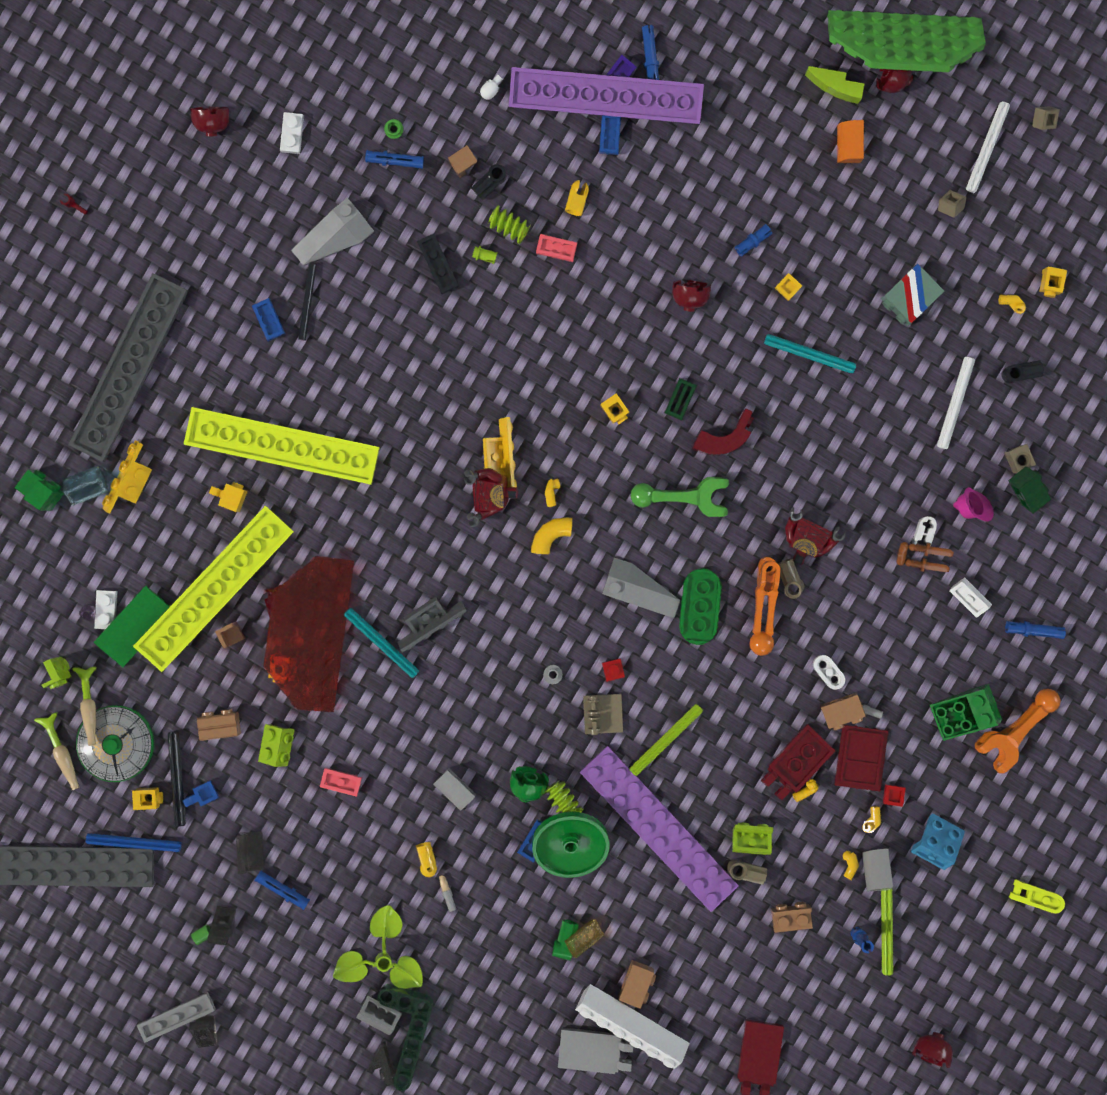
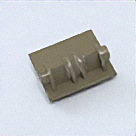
M621 694L583 696L585 734L598 735V733L623 732Z

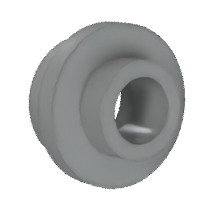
M556 665L546 667L543 673L545 681L549 684H557L561 681L563 675L560 667ZM551 671L556 672L557 676L555 678L549 676Z

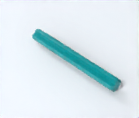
M767 334L765 337V345L848 373H854L856 369V363Z
M349 608L345 612L344 616L411 678H414L419 673V670L356 611Z

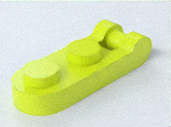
M1017 879L1014 880L1013 892H1010L1009 898L1051 913H1060L1064 909L1065 901L1057 893ZM1022 889L1027 890L1025 897L1020 895Z

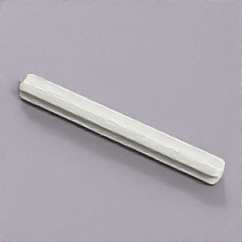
M1002 101L998 105L966 190L971 193H975L978 189L1010 108L1009 103Z
M964 357L937 443L939 448L948 449L975 363V359L971 357Z

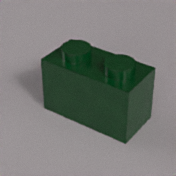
M1026 466L1008 481L1020 504L1034 514L1048 503L1051 498L1048 494L1049 489L1041 481V474L1037 470H1031Z

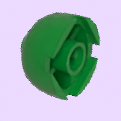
M516 767V771L512 770L510 776L512 793L522 802L540 799L544 795L549 783V778L544 772L542 774L536 773L537 769L533 767Z

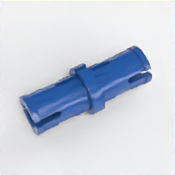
M763 225L753 234L750 233L744 241L735 246L734 248L738 255L742 257L752 248H757L764 239L771 236L772 231H770L769 226Z

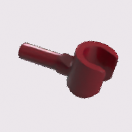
M64 194L69 200L66 203L60 200L61 204L68 208L73 207L85 215L88 211L75 203L73 197Z

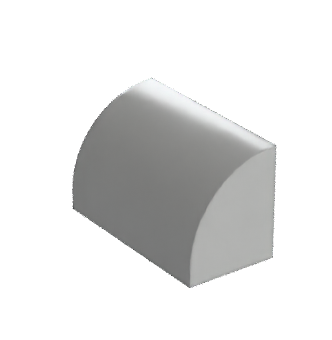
M450 768L433 783L460 811L476 796V793Z
M888 849L863 852L867 892L891 890L893 882Z
M367 996L356 1018L391 1035L402 1013Z

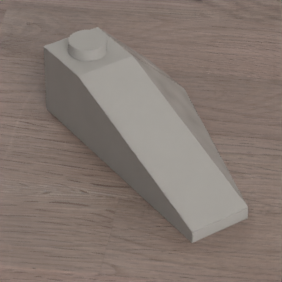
M346 198L324 217L291 251L303 265H307L335 252L338 253L343 251V249L360 244L374 233V230L352 202Z
M617 558L613 559L602 594L672 618L675 617L680 599L632 563Z

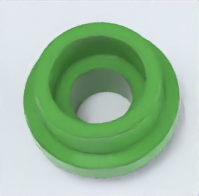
M392 119L385 124L384 131L389 138L397 139L402 136L404 128L399 120ZM392 127L398 128L395 133L391 132Z

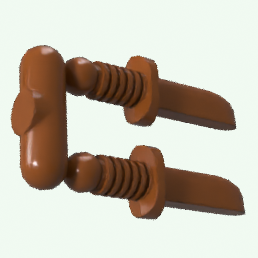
M902 542L898 549L896 563L899 566L905 563L906 566L921 568L923 572L925 569L949 572V566L927 562V558H923V561L906 560L908 547L911 551L925 552V556L934 554L953 557L954 552L946 548L930 546L931 543L928 542L926 546L913 543L908 545L907 542Z

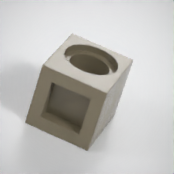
M1027 444L1004 452L1013 474L1018 473L1026 466L1031 469V467L1036 465ZM1019 456H1022L1024 458V464L1022 466L1019 465L1017 462V458Z

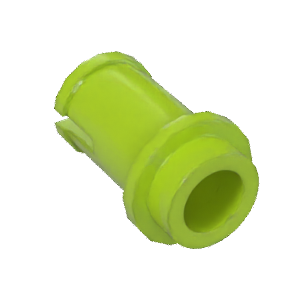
M475 246L472 257L476 258V261L480 259L494 264L498 252L483 249L481 246Z

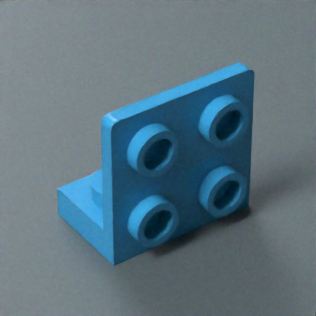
M932 813L927 821L922 839L913 845L911 853L946 870L955 864L965 831Z

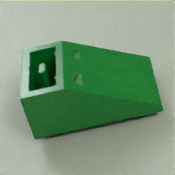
M989 684L969 689L930 704L943 741L998 726L1002 721Z

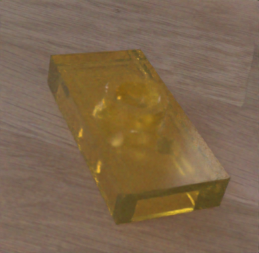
M591 919L564 942L572 957L577 958L601 939L604 934L596 919Z

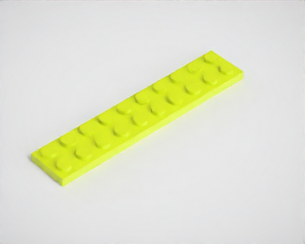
M191 407L184 445L370 485L373 482L380 447L194 407Z
M264 506L133 647L163 672L294 531L273 511Z

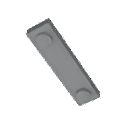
M206 992L138 1023L137 1027L145 1043L214 1012L216 1008L209 993Z

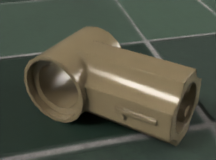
M793 558L777 563L780 566V576L785 587V594L792 599L799 597L804 591L805 586L799 577ZM790 585H797L799 592H793L790 589Z
M738 859L731 860L727 865L729 874L736 880H745L762 885L766 881L767 868L741 862ZM740 865L741 871L734 874L733 868Z

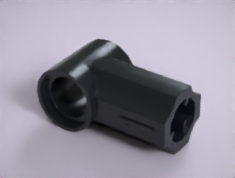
M499 164L492 165L489 171L471 187L482 201L497 186L505 182L507 175L504 167ZM496 170L503 172L502 177L499 179H495L492 176Z
M1041 360L1014 364L1005 367L1001 376L1006 383L1043 377L1044 367ZM1011 369L1016 372L1015 378H1012L1010 375Z

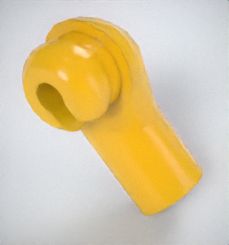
M999 295V305H1009L1018 314L1025 312L1026 305L1018 295Z
M550 479L545 489L547 507L556 506L554 489L560 488L559 479Z
M808 780L806 787L792 794L794 800L799 802L818 791L819 786L815 780Z
M880 806L870 807L871 817L862 825L864 832L872 833L880 826Z
M845 851L843 860L847 861L848 867L843 876L852 880L859 868V862L854 852Z

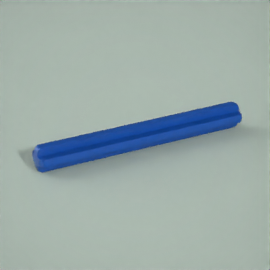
M88 833L86 836V843L94 845L180 852L182 846L180 841Z

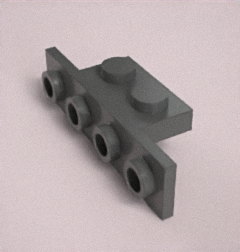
M434 597L403 617L412 633L398 641L401 652L412 649L418 642L428 639L435 631L445 628L449 622L462 617L467 612L464 603L460 601L445 611L438 599Z

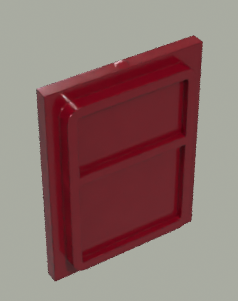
M844 725L845 727L841 731L834 785L880 792L888 731L858 727L856 725Z

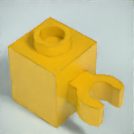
M233 482L232 485L226 484L224 490L211 486L209 494L220 497L219 506L240 512L248 491L243 489V485Z

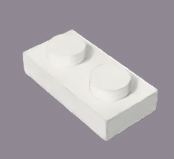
M284 112L280 143L281 152L300 154L304 121L303 114Z
M965 577L949 590L976 618L987 611L992 605Z
M96 590L94 629H106L116 618L118 591Z

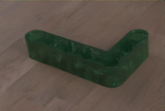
M385 984L381 987L378 994L379 1003L389 1008L413 1014L394 1078L395 1088L399 1091H405L412 1082L433 1008V999L427 994L398 988L392 984ZM385 991L390 992L392 997L387 999L382 993ZM408 997L411 1002L405 1004L401 1001V998ZM426 1002L429 1008L422 1009L419 1004ZM421 1021L424 1026L416 1027L414 1022ZM411 1039L417 1040V1041H418V1045H416V1046L411 1045V1044L409 1043V1040H411ZM411 1058L413 1063L407 1064L404 1062V1059ZM404 1076L408 1081L405 1083L401 1082L399 1077Z

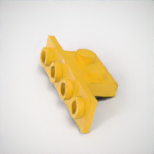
M510 417L499 419V438H483L485 468H492L501 475H505L508 487H517L516 480L514 479V443L511 436L513 425L510 422Z
M137 440L128 447V456L125 461L121 462L119 475L113 479L111 483L112 489L102 502V509L109 514L118 496L136 504L152 471L151 468L136 462L143 446Z

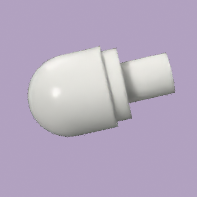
M497 74L493 80L489 79L481 87V96L486 100L492 99L500 89L498 85L503 79Z

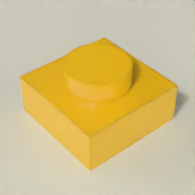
M788 273L775 289L789 301L802 285Z

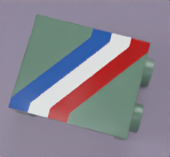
M916 264L881 300L887 310H892L897 315L896 319L901 324L908 326L944 290L919 264Z

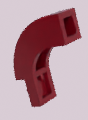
M744 409L734 431L727 436L717 437L701 430L692 449L713 456L724 455L736 450L746 442L752 433L746 430L745 427H750L754 418L751 416L753 411Z

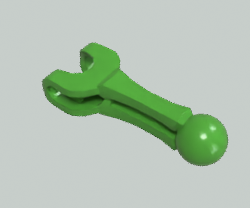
M706 477L696 488L687 490L653 489L649 484L639 483L633 487L630 496L632 502L642 508L650 506L653 502H685L697 505L702 513L708 517H724L728 515L727 508L713 504L711 495L716 489L728 487L729 479Z

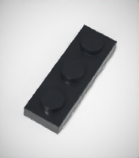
M433 233L418 240L417 243L441 294L459 287L435 234Z

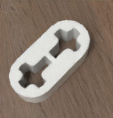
M927 516L919 520L912 540L913 544L916 545L918 540H922L923 535L925 536L924 543L926 545L927 542L932 544L937 528L934 518ZM929 520V524L932 527L928 528L926 533H924L925 526H923V522Z

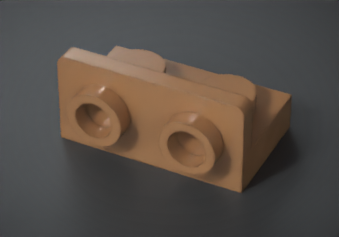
M797 902L795 906L779 904L776 905V908H771L774 933L812 929L811 906L806 904V902Z

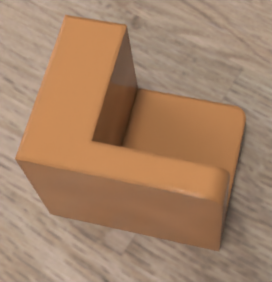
M467 145L448 157L449 163L459 178L466 174L465 170L477 163V159Z
M233 622L215 631L223 648H228L245 639L237 622Z

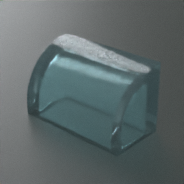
M99 465L63 479V492L72 506L108 492L107 482Z

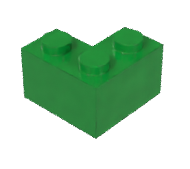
M28 469L15 486V489L25 495L24 500L36 509L52 511L64 495V492L60 490L61 486L54 481L50 482L45 479L46 475L40 470Z

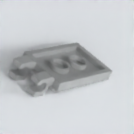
M562 1028L558 1068L615 1074V1072H618V1069L631 1072L632 1060L620 1058V1050L623 1052H633V1046L630 1042L616 1037L613 1033Z

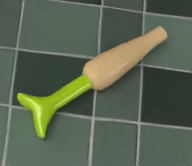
M96 666L90 667L87 670L77 667L72 669L78 674L82 682L83 701L80 703V710L88 746L96 745V705L91 699L89 684L92 673L97 669Z
M58 713L51 714L49 718L34 719L35 722L46 728L54 746L53 756L72 790L79 788L69 751L66 746L61 745L54 728V721Z

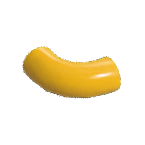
M555 518L543 524L534 536L531 553L550 554V548L555 539L563 536L571 537L572 518Z

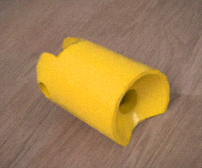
M580 180L575 181L571 185L565 207V212L575 216H582L589 192L588 184L585 182L581 188L580 195L577 194Z
M431 842L415 845L421 863L420 871L425 877L434 876L437 871V863Z

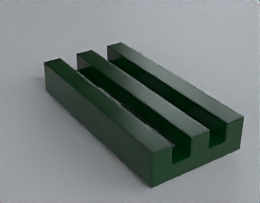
M679 378L664 414L682 421L697 385ZM681 383L685 384L674 411L671 412L670 409ZM688 386L692 387L681 414L678 415L677 411Z

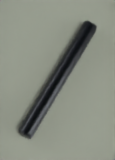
M174 731L168 733L174 825L181 827L186 824L185 805L182 801L184 800L179 732Z

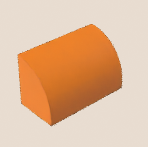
M851 120L839 123L837 125V163H861L864 159V120Z

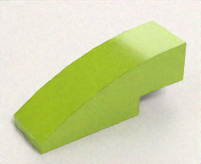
M808 66L805 76L823 91L839 99L859 104L862 99L864 83L847 81L846 72Z

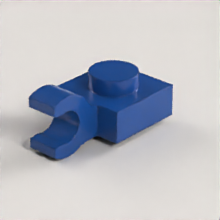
M209 780L193 788L194 794L184 798L182 801L185 807L196 802L203 806L219 798L212 781Z

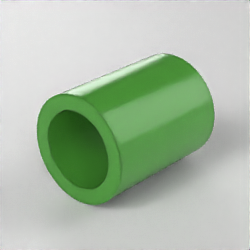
M206 924L193 932L191 937L195 944L199 945L212 937L213 931Z

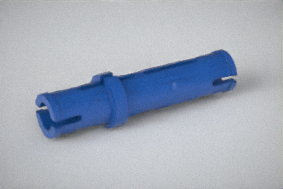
M645 25L641 28L646 60L644 68L647 69L648 79L659 80L658 67L660 65L656 56L654 26L650 25V28H648V25Z
M366 150L365 162L379 163L382 166H387L388 164L423 169L424 156L388 153L385 150L383 152Z
M1007 621L1005 629H1008L1005 630L1006 633L1022 634L1025 637L1034 635L1064 639L1066 631H1063L1065 627L1030 624L1027 621H1024V623Z
M262 870L255 879V882L260 883L285 898L287 903L290 901L302 910H305L310 899L296 892L295 888H289Z
M855 927L856 930L852 929L851 936L855 944L859 945L865 953H869L868 950L872 952L874 945L868 939V935H865L867 933L859 927Z

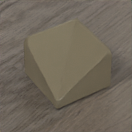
M1050 106L1036 107L1032 126L1041 130L1056 129L1060 109Z
M949 190L939 199L938 211L955 218L965 208L966 197Z

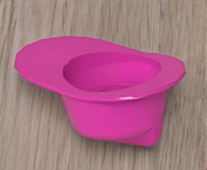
M970 487L966 488L964 493L953 504V507L966 519L978 518L988 522L992 520L994 515L993 507L987 497Z

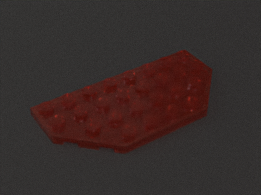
M315 556L308 564L297 570L286 582L279 585L273 591L263 667L297 710L334 712L346 625L344 614L348 610L354 560Z

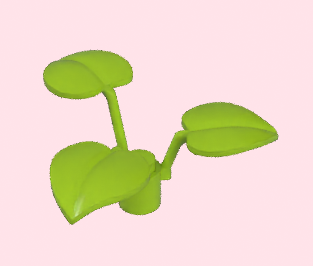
M386 905L380 908L373 915L370 922L372 935L374 937H382V952L376 956L375 962L363 961L362 955L359 952L347 951L338 959L333 972V978L342 982L360 981L368 973L365 964L377 967L381 972H386L392 968L390 980L398 988L422 987V971L414 958L402 956L396 964L391 962L390 955L386 953V937L394 938L402 930V920L392 906Z

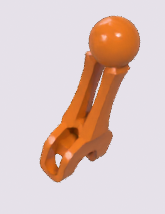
M771 557L761 558L757 571L755 618L752 629L754 634L750 638L749 644L751 650L759 656L769 654L774 648L772 635L774 634V614L779 593L780 566ZM772 566L771 570L767 572L766 569ZM768 595L765 631H761L764 596Z
M1052 689L1039 691L1035 697V702L1029 706L1018 720L1002 731H986L976 741L975 749L979 753L984 754L994 748H998L999 755L994 761L993 767L998 773H1006L1018 762V747L1027 733L1048 713H1053L1059 708L1061 703L1059 694Z

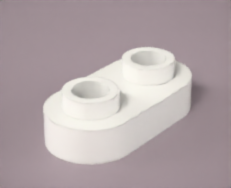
M819 655L814 659L813 668L825 684L834 690L842 688L845 684V676L832 659L826 655ZM821 661H824L826 664L824 668L819 666ZM833 676L837 677V682L835 683L831 681Z

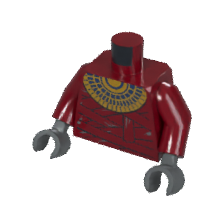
M492 468L475 470L474 473L471 470L464 472L465 476L469 477L464 478L467 485L473 484L474 508L477 514L471 512L467 515L468 520L474 518L473 521L468 523L471 527L477 526L479 519L483 520L503 510L509 498H518V487H508L507 477Z
M794 507L791 508L790 517L785 526L786 541L789 543L790 548L796 550L793 561L800 565H803L806 556L816 558L831 551L839 541L845 538L846 531L843 535H839L837 532L840 527H837L832 535V531L802 518V509L800 513L794 514Z

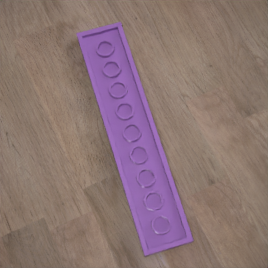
M512 67L509 107L700 124L704 84Z
M608 745L580 771L585 779L710 912L739 886L641 780L632 774L626 764Z

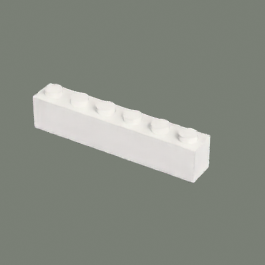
M591 984L584 990L575 1009L580 1012L581 1016L590 1018L598 1026L610 1030L616 1037L625 1039L633 1047L642 1049L648 1056L657 1058L669 1068L675 1069L682 1063L690 1044Z

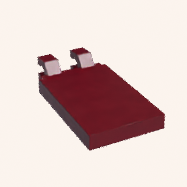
M806 724L771 761L767 769L769 772L760 781L769 787L777 778L783 785L774 794L783 800L790 792L797 793L830 758L835 750Z
M745 1019L737 1078L741 1082V1095H750L751 1084L760 1085L759 1095L770 1094V1086L773 1087L777 1079L784 1032L783 1025Z

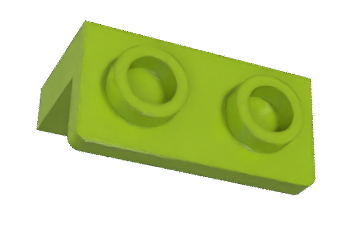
M61 656L43 662L51 678L50 681L42 684L43 688L50 687V689L68 683L66 679L72 676L68 670L70 666L66 659H63Z
M265 724L258 762L274 767L288 766L294 729Z
M738 823L733 828L732 852L771 855L773 827H768L767 824L749 826V823Z

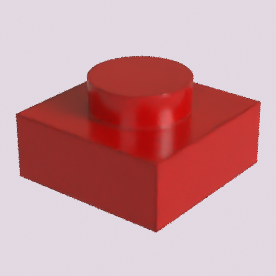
M621 658L602 662L606 682L625 677Z
M885 784L883 804L903 807L906 788Z

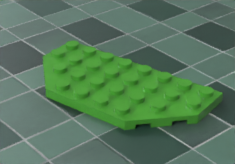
M828 10L829 41L834 45L838 43L843 46L844 51L854 58L860 57L863 59L865 65L869 68L950 72L958 63L962 64L970 59L976 51H982L986 43L982 18Z

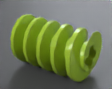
M498 205L489 218L488 224L490 223V229H494L497 226L498 233L504 230L503 235L505 237L511 233L510 239L514 240L518 237L517 243L521 244L530 229V226H526L527 220L525 219L520 223V216L514 220L513 212L506 216L507 209L499 212L500 205Z
M560 780L547 787L544 794L550 793L547 800L554 799L552 807L559 806L556 813L583 811L582 807H577L578 801H572L574 795H568L570 789H563L566 785L565 782H559Z

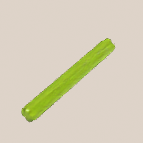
M695 704L630 767L632 774L637 776L703 712L702 708Z
M891 889L881 891L883 975H893V899Z

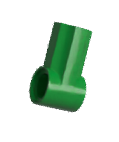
M568 919L562 920L558 939L554 943L552 956L571 960L578 923Z

